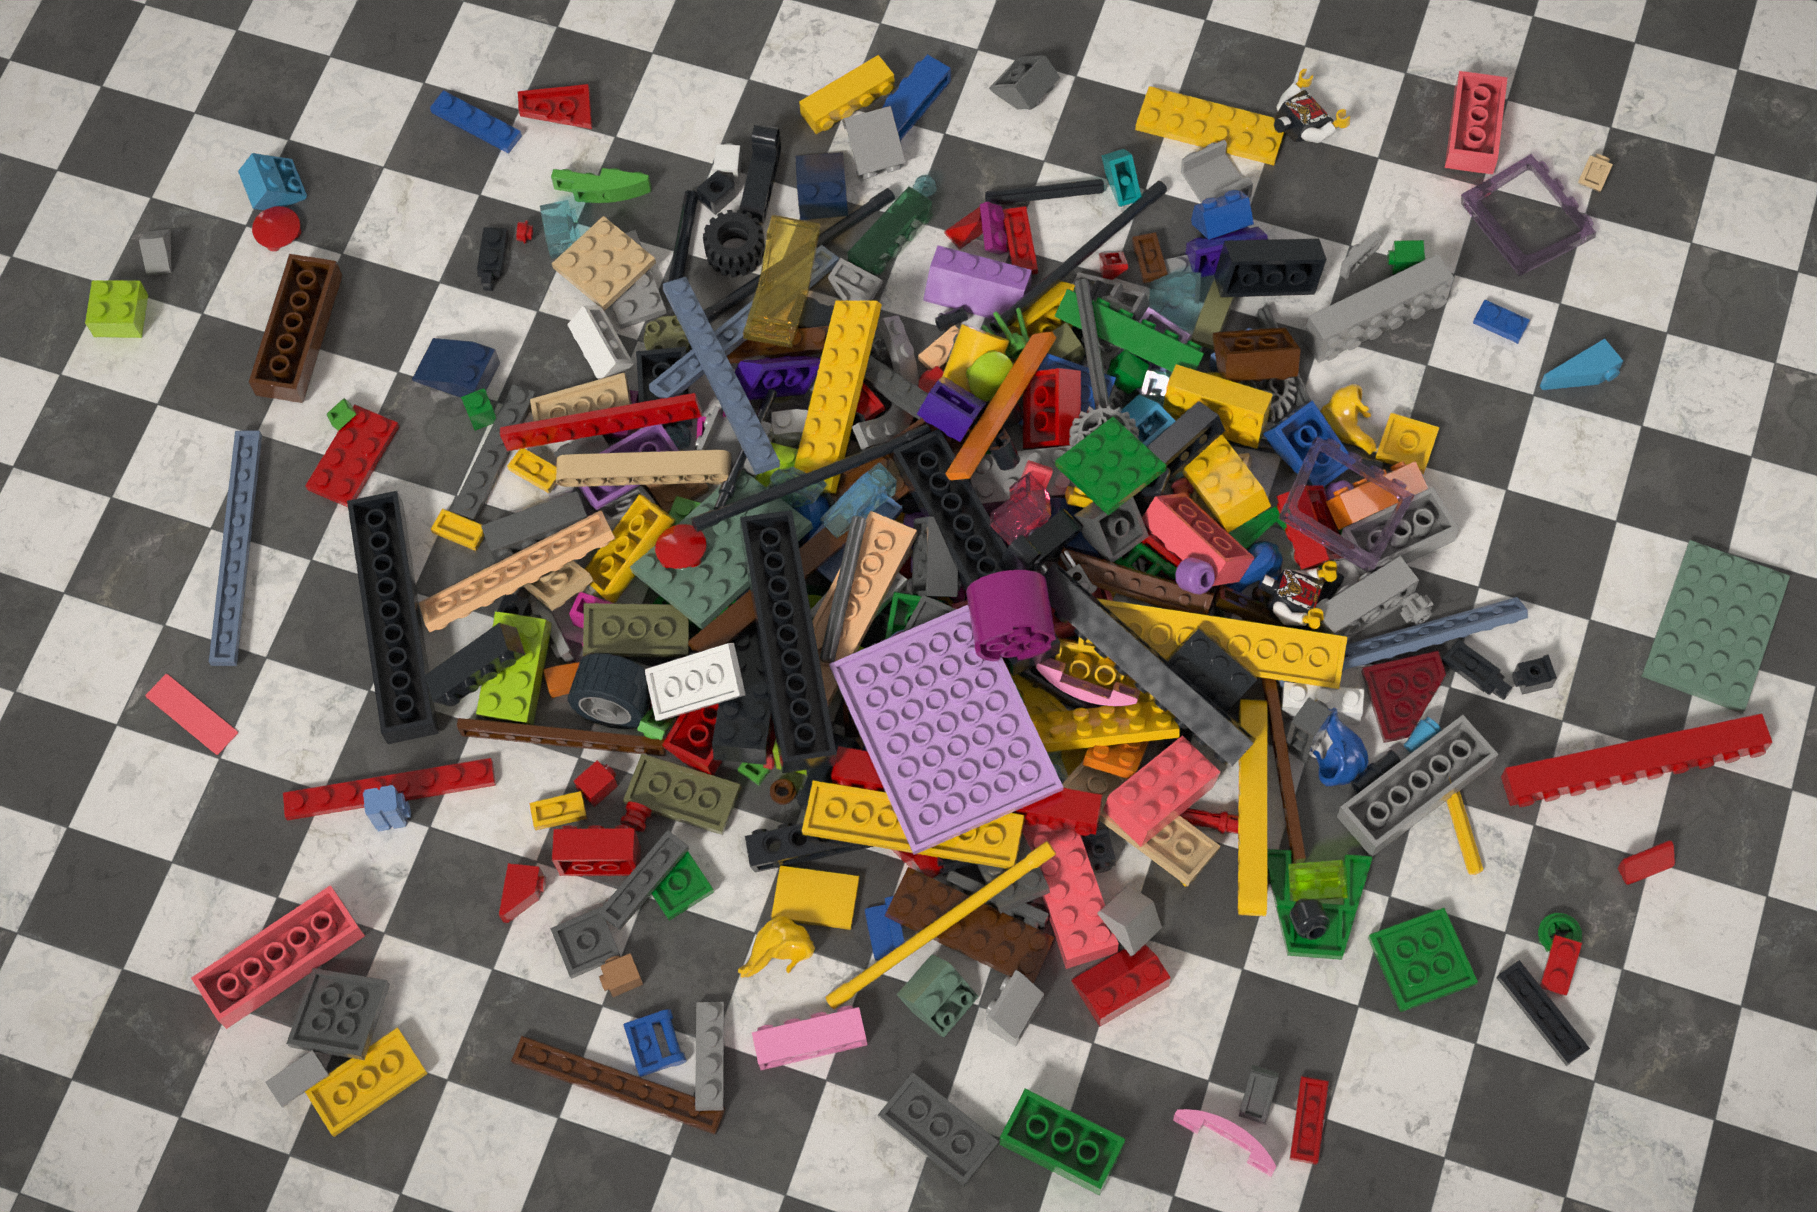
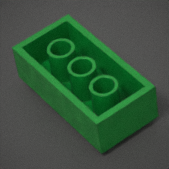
M1025 1088L1000 1136V1145L1100 1196L1124 1148L1126 1139Z

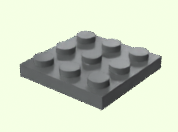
M313 968L286 1044L290 1048L313 1050L319 1053L365 1060L390 983L383 979Z

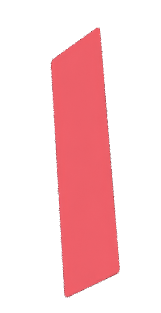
M165 674L145 695L216 755L238 734V731L168 674Z

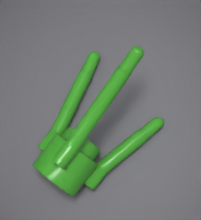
M1017 308L1016 313L1022 336L1018 333L1011 334L1003 319L995 311L993 315L1005 333L1006 339L1009 340L1005 353L1009 359L1017 360L1029 341L1021 309ZM983 324L981 326L985 332L994 334L986 325Z

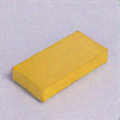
M443 508L431 527L432 533L475 551L478 550L485 537L481 527L482 524Z

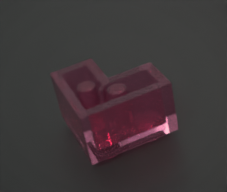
M1030 472L1009 487L1010 499L990 513V526L1008 545L1020 535H1024L1027 538L1037 526L1041 527L1051 516L1049 492Z

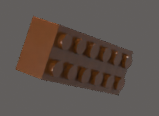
M289 254L249 379V384L256 396L298 403L304 402L343 276L337 261Z

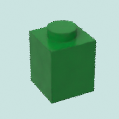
M1424 240L1394 241L1392 250H1388L1387 263L1392 265V274L1402 272L1425 260Z
M1124 350L1110 361L1107 375L1115 377L1114 385L1130 394L1137 388L1140 389L1145 385L1148 378L1146 374L1149 365L1127 350Z
M484 388L461 397L474 431L494 423L496 416Z

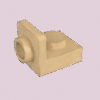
M1596 154L1595 157L1590 155L1578 184L1601 193L1613 164L1609 163L1610 159L1600 154Z

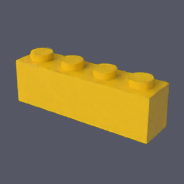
M877 55L799 101L801 116L816 134L826 131L838 121L850 117L858 109L869 106L880 96L889 94L895 88L894 74L880 56Z

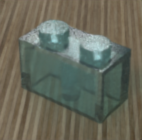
M568 200L540 205L547 247L551 259L558 258L581 237L580 230L574 227V223H578L575 208H570Z

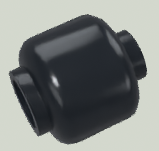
M1303 898L1298 900L1289 914L1297 934L1309 940L1322 937L1326 933L1330 922L1321 902L1316 899Z

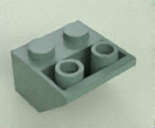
M933 954L897 994L911 1012L942 1037L948 1034L979 997L949 962Z

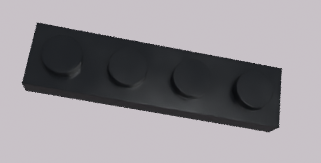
M1520 960L1496 977L1566 1067L1590 1049Z

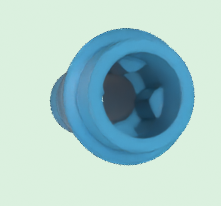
M1426 717L1425 720L1419 721L1403 746L1408 752L1412 753L1442 731V729L1434 720Z

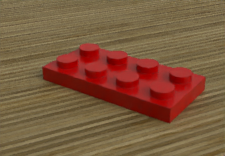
M355 404L353 409L356 415L337 432L305 485L308 491L345 507H348V500L357 499L400 427L398 422Z

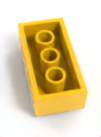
M1176 365L1166 386L1163 409L1177 421L1188 409L1200 401L1219 415L1225 431L1222 433L1225 439L1257 449L1266 430L1273 394Z
M1222 434L1181 470L1227 533L1271 507L1264 488Z

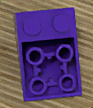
M943 376L933 386L916 415L923 418L925 422L939 428L949 437L961 442L986 405V402Z

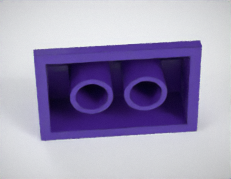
M1258 226L1253 228L1245 227L1209 240L1207 238H1195L1187 242L1185 255L1188 256L1194 275L1193 279L1215 274L1224 241L1268 240L1267 234Z
M802 355L740 361L734 372L748 400L764 399L769 389L777 392L776 397L802 395L807 392L817 376L821 358Z

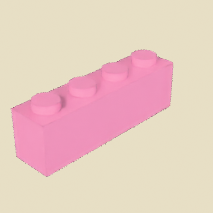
M845 1006L839 1008L837 1013L827 1015L826 1012H820L811 1015V1019L800 1021V1019L795 1018L785 1021L784 1025L781 1026L764 1025L757 1028L756 1032H752L760 1070L867 1046L859 1007Z

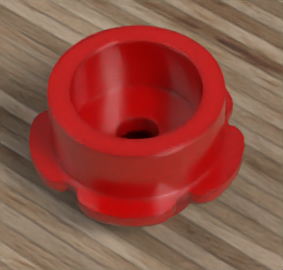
M528 220L518 222L516 240L522 241L524 244L527 243V240H532L533 225H528Z

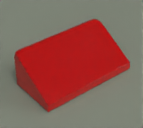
M1669 840L1624 858L1617 869L1625 884L1630 885L1672 868L1675 864L1674 844Z

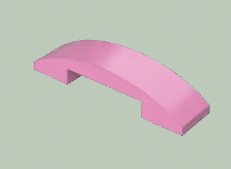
M1051 658L1037 664V670L1050 683L1080 700L1107 706H1125L1137 703L1140 690L1119 682H1115L1113 690L1103 688L1064 674L1063 671L1066 664Z
M1179 1109L1176 1111L1173 1121L1196 1134L1199 1133L1202 1125L1251 1152L1247 1163L1272 1177L1277 1167L1266 1149L1243 1128L1225 1118L1208 1112L1190 1109Z

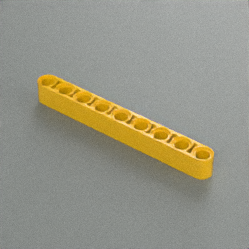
M1240 699L1239 725L1256 740L1239 759L1238 915L1266 916L1267 700Z

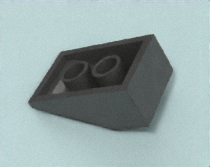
M923 517L914 519L913 529L917 530L918 535L913 542L912 595L920 597L922 595L927 597H957V592L961 588V579L958 576V569L935 518Z

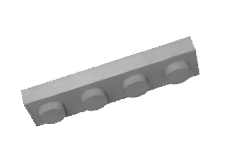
M696 1002V1111L724 1110V1002Z

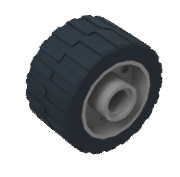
M595 653L586 655L581 659L567 700L577 714L589 721L609 728L632 729L639 726L640 721L646 714L651 698L645 669L641 665L621 656Z

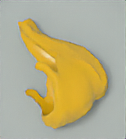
M1350 384L1339 388L1332 394L1329 403L1321 408V414L1340 441L1361 447L1368 454L1376 452L1377 448L1374 440L1357 425V415L1359 412L1366 418L1371 417V414L1366 412L1369 410V407L1364 406L1361 402L1362 388L1357 384Z
M784 916L775 917L768 921L757 933L751 956L748 962L738 969V973L741 974V978H749L767 966L772 958L781 960L791 959L792 962L786 968V972L790 973L797 963L810 959L813 956L815 946L804 927L795 924L791 919Z

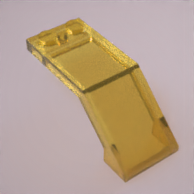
M772 215L767 230V241L760 280L743 331V339L792 348L809 293L821 224Z

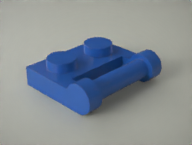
M670 1009L623 1024L640 1077L687 1062L685 1053L681 1052L671 1021L673 1015ZM658 1023L662 1026L670 1056L665 1058L662 1057L653 1025Z

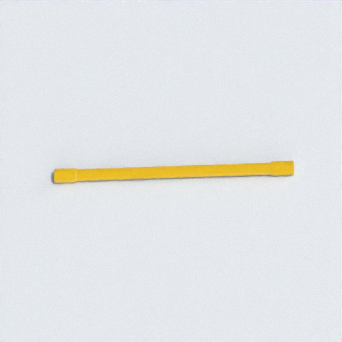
M1046 841L1037 847L1023 860L852 980L843 983L826 995L825 998L830 1007L835 1010L844 1004L858 991L1032 869L1038 868L1056 855L1051 844Z

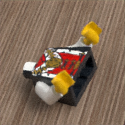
M1302 69L1299 72L1298 82L1296 84L1293 83L1280 97L1276 107L1278 112L1274 117V128L1278 133L1285 132L1294 142L1310 141L1320 143L1337 131L1336 128H1347L1350 125V116L1342 119L1346 116V110L1340 109L1337 111L1336 120L1334 121L1306 90L1302 91L1301 88L1309 87L1313 80V75L1309 79H1303L1302 77L1306 74L1307 69Z
M1325 562L1322 566L1323 570L1319 568L1306 570L1284 569L1277 580L1264 575L1258 589L1271 594L1267 604L1268 610L1274 613L1284 625H1292L1297 629L1303 630L1309 624L1310 628L1317 629L1320 626V621L1324 619L1323 611L1316 608L1324 583L1321 578L1324 577L1329 582L1337 578L1336 571L1338 568L1336 562Z

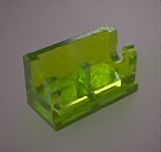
M1343 860L1289 864L1290 892H1292L1293 901L1303 898L1316 900L1348 898L1347 870Z

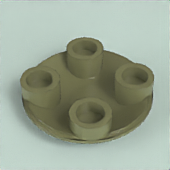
M676 315L659 317L649 322L645 327L644 345L646 350L686 347L688 352L691 348Z

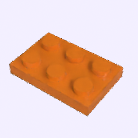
M1150 741L1089 747L1084 757L1083 765L1129 779L1138 772Z

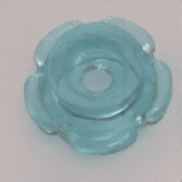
M921 175L916 179L913 191L920 198H928L930 195L935 194L937 189L936 183L932 177Z

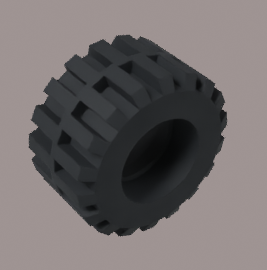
M727 210L726 214L718 213V218L712 217L709 220L710 225L706 224L704 228L705 233H703V244L709 265H712L713 270L716 272L721 270V275L727 276V274H731V277H737V274L745 276L747 271L752 273L756 270L755 265L760 266L762 264V258H765L766 254L762 225L759 224L757 218H752V214L748 212L743 214V210H737V213H734L732 210ZM734 238L746 241L744 245L738 248L731 249L722 246L726 241Z

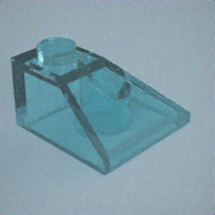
M1176 271L1150 282L1149 307L1183 330H1194L1199 312L1201 273Z

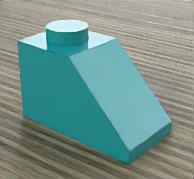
M1125 149L1102 155L1106 178L1118 206L1122 207L1134 203L1141 197L1132 154Z

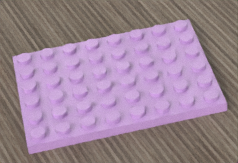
M968 605L829 664L914 855L1063 790V785L1002 657H1000L998 662L984 660L976 655Z

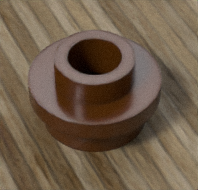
M778 779L770 787V796L779 805L789 804L796 796V787L788 779ZM782 789L788 791L785 796H780L778 793Z

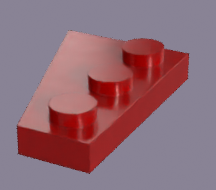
M588 84L518 91L520 117L592 129L590 89Z

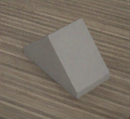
M170 229L145 232L139 239L147 276L171 273Z

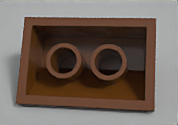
M1285 327L1213 332L1217 369L1223 379L1239 383L1242 380L1263 381L1270 378L1285 380L1289 377L1298 376L1301 349Z

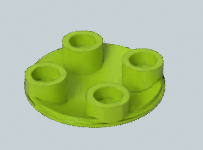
M990 350L981 355L966 371L971 392L983 401H991L1013 367L1011 360L1003 353L995 350Z

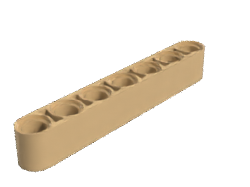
M726 450L561 455L557 457L556 484L563 487L724 482L731 471L732 454Z

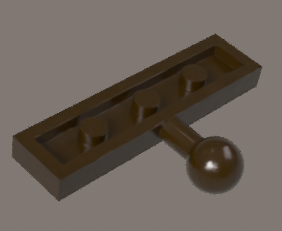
M1219 585L1215 590V606L1226 613H1233L1244 621L1295 628L1292 625H1284L1274 613L1268 610L1267 604L1271 594L1258 589V586L1253 589L1252 598L1224 585ZM1309 624L1303 630L1311 631Z

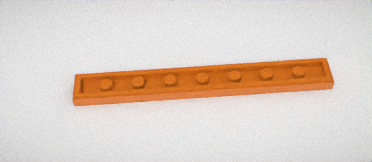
M1052 331L1031 336L945 473L949 480L969 479L1055 342L1056 337Z

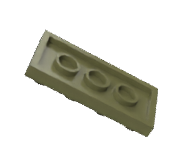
M584 603L583 656L607 653L621 657L683 658L688 654L689 618L673 605Z
M641 754L623 802L625 805L631 801L640 803L650 808L654 814L723 835L739 795L741 785Z

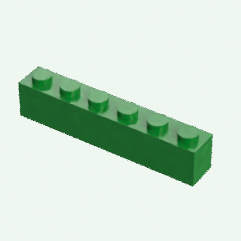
M1074 287V290H1066L1055 317L1082 329ZM1097 297L1096 301L1092 300L1099 338L1173 372L1176 365L1197 371L1205 354L1200 351L1202 346L1188 340L1187 344L1178 341L1179 335L1169 330H1165L1164 333L1155 330L1156 324L1148 320L1142 319L1140 323L1132 319L1133 313L1122 308L1117 312L1109 308L1111 303Z

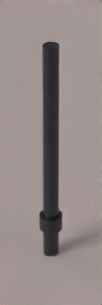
M773 389L767 391L756 415L760 423L762 421L765 422L777 396V392ZM742 448L727 480L722 483L718 491L720 495L713 508L714 510L726 506L728 500L734 496L737 489L735 485L747 458Z

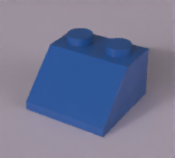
M1231 190L1226 192L1224 196L1204 199L1202 203L1194 206L1191 218L1192 225L1208 240L1253 225L1254 221L1249 197L1241 190Z

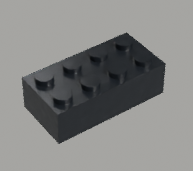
M1319 238L1224 241L1214 279L1220 297L1315 295L1327 258Z

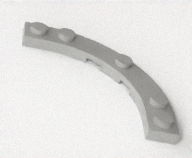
M899 315L882 318L878 321L877 325L889 351L893 371L918 387L919 377L914 348L910 344ZM891 402V408L880 418L860 422L852 426L861 450H865L884 443L905 430L910 425L914 416Z

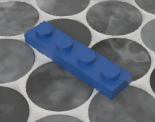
M444 90L430 107L431 113L508 154L522 137L520 130Z

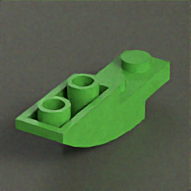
M602 168L600 176H596L593 173H577L569 169H553L551 175L554 190L573 192L576 202H618L642 196L651 192L652 189L649 175L641 172H625L617 168Z

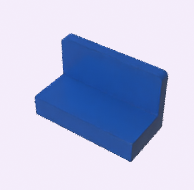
M894 896L884 898L885 905L865 909L872 950L876 961L882 959L905 942L901 924L885 917Z

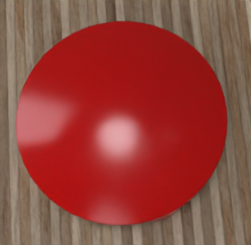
M271 207L262 211L255 218L252 225V233L260 245L268 248L269 251H278L301 235L300 220L297 214L287 207Z
M675 525L666 529L658 537L655 553L661 565L665 568L682 569L697 567L700 565L701 558L706 551V538L702 531L696 532L692 525Z

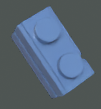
M393 785L381 787L380 790L373 788L364 791L365 813L378 832L390 830L391 827L394 829L406 827L407 817H411L409 802H405L403 793H398Z

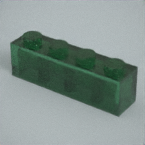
M908 186L847 252L848 262L874 276L876 274L880 275L886 268L888 261L892 257H897L902 250V246L916 236L917 230L923 224L926 225L933 215L932 201Z

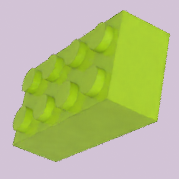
M495 611L492 627L498 623L516 627L525 655L518 659L513 666L507 667L498 673L497 677L481 685L476 714L487 718L534 725L552 623L546 619Z

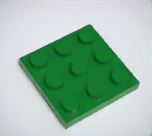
M1114 417L1110 418L1055 460V466L1107 515H1110L1166 471V464Z
M1445 908L1368 936V940L1400 1012L1472 987L1478 983Z

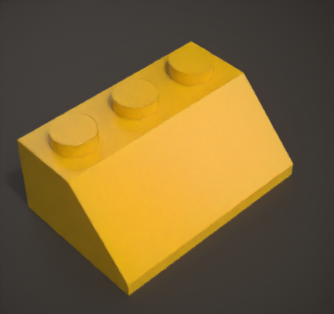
M1061 281L1022 313L1029 339L1033 334L1051 332L1066 323L1055 317V314L1066 290H1074V284ZM1016 318L1015 322L1008 329L1011 334L1018 333L1022 336L1018 318Z

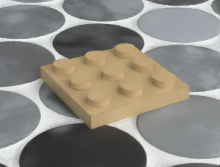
M603 216L552 263L553 269L605 311L656 264V260L650 253Z

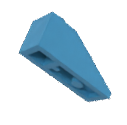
M1603 339L1546 373L1540 387L1542 390L1599 385L1605 380L1609 382L1620 374L1619 370L1623 360L1606 339Z

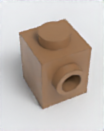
M631 953L623 957H611L605 961L604 965L600 966L603 975L599 976L604 991L610 990L613 997L643 985Z

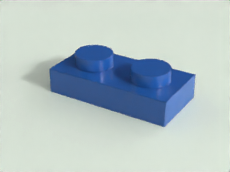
M1484 300L1474 318L1473 324L1518 344L1530 320Z

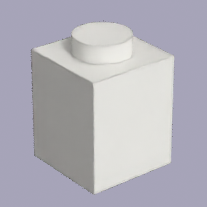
M731 143L724 145L716 144L714 173L718 170L724 176L728 175L734 183H739L742 164L740 145Z

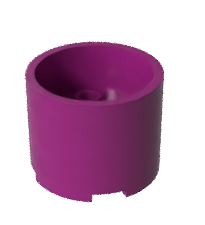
M1029 570L1002 571L979 578L968 586L966 594L975 652L978 657L998 662L1000 657L1011 658L1017 656L1018 660H1024L1038 656L1051 649V642L1056 640L1047 582L1042 574Z

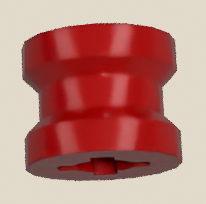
M627 802L625 807L627 812L621 817L620 824L630 826L635 831L644 832L646 829L645 821L651 816L652 810L640 803Z

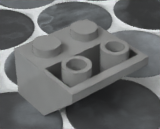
M1017 970L1012 977L1007 975L1000 987V990H1002L998 1000L993 998L986 1009L988 1014L986 1017L988 1031L1015 1047L1044 1001V993Z

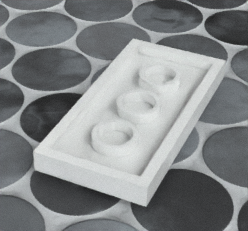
M727 643L645 669L656 721L672 718L746 695L734 643Z

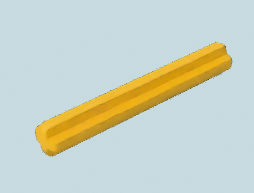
M1459 791L1454 793L1446 803L1469 875H1477L1483 872V866Z

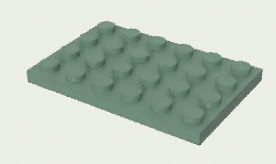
M742 470L735 485L737 489L733 498L728 500L727 505L764 491L767 488ZM720 487L677 525H692L691 518L714 510L713 508L720 495L718 492ZM779 498L702 530L707 546L701 558L702 561L697 567L682 569L665 568L657 558L654 546L631 565L630 569L634 575L703 630L749 587L740 534V517L792 510L798 542L813 529V526L809 520Z
M1690 540L1641 677L1743 714L1746 710L1790 576Z

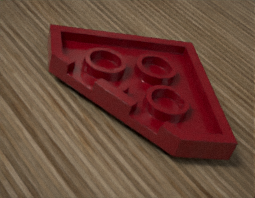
M1439 651L1362 668L1361 672L1383 743L1410 737L1446 676Z

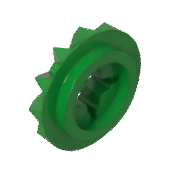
M1553 913L1546 916L1541 921L1537 931L1539 943L1543 945L1546 952L1550 951L1553 940L1551 936L1556 932L1555 927L1559 932H1568L1564 938L1578 942L1582 941L1580 925L1574 918L1564 913Z

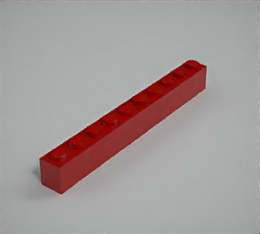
M1761 713L1507 767L1504 769L1501 779L1510 806L1519 805V807H1526L1534 804L1537 800L1544 799L1546 802L1557 800L1560 798V795L1570 794L1571 796H1578L1585 793L1586 790L1593 788L1601 791L1610 788L1612 784L1622 783V785H1629L1645 777L1648 780L1662 777L1664 773L1673 772V774H1681L1688 771L1689 768L1696 766L1704 769L1713 766L1715 762L1724 761L1725 763H1732L1738 761L1740 757L1748 755L1751 758L1760 757L1766 754V751L1773 742Z
M838 746L836 763L831 774L833 784L885 792L867 751ZM1063 788L1058 793L1012 813L1024 815L1025 825L1034 826L1041 824L1056 831L1067 829L1083 836L1096 835L1102 808V795Z

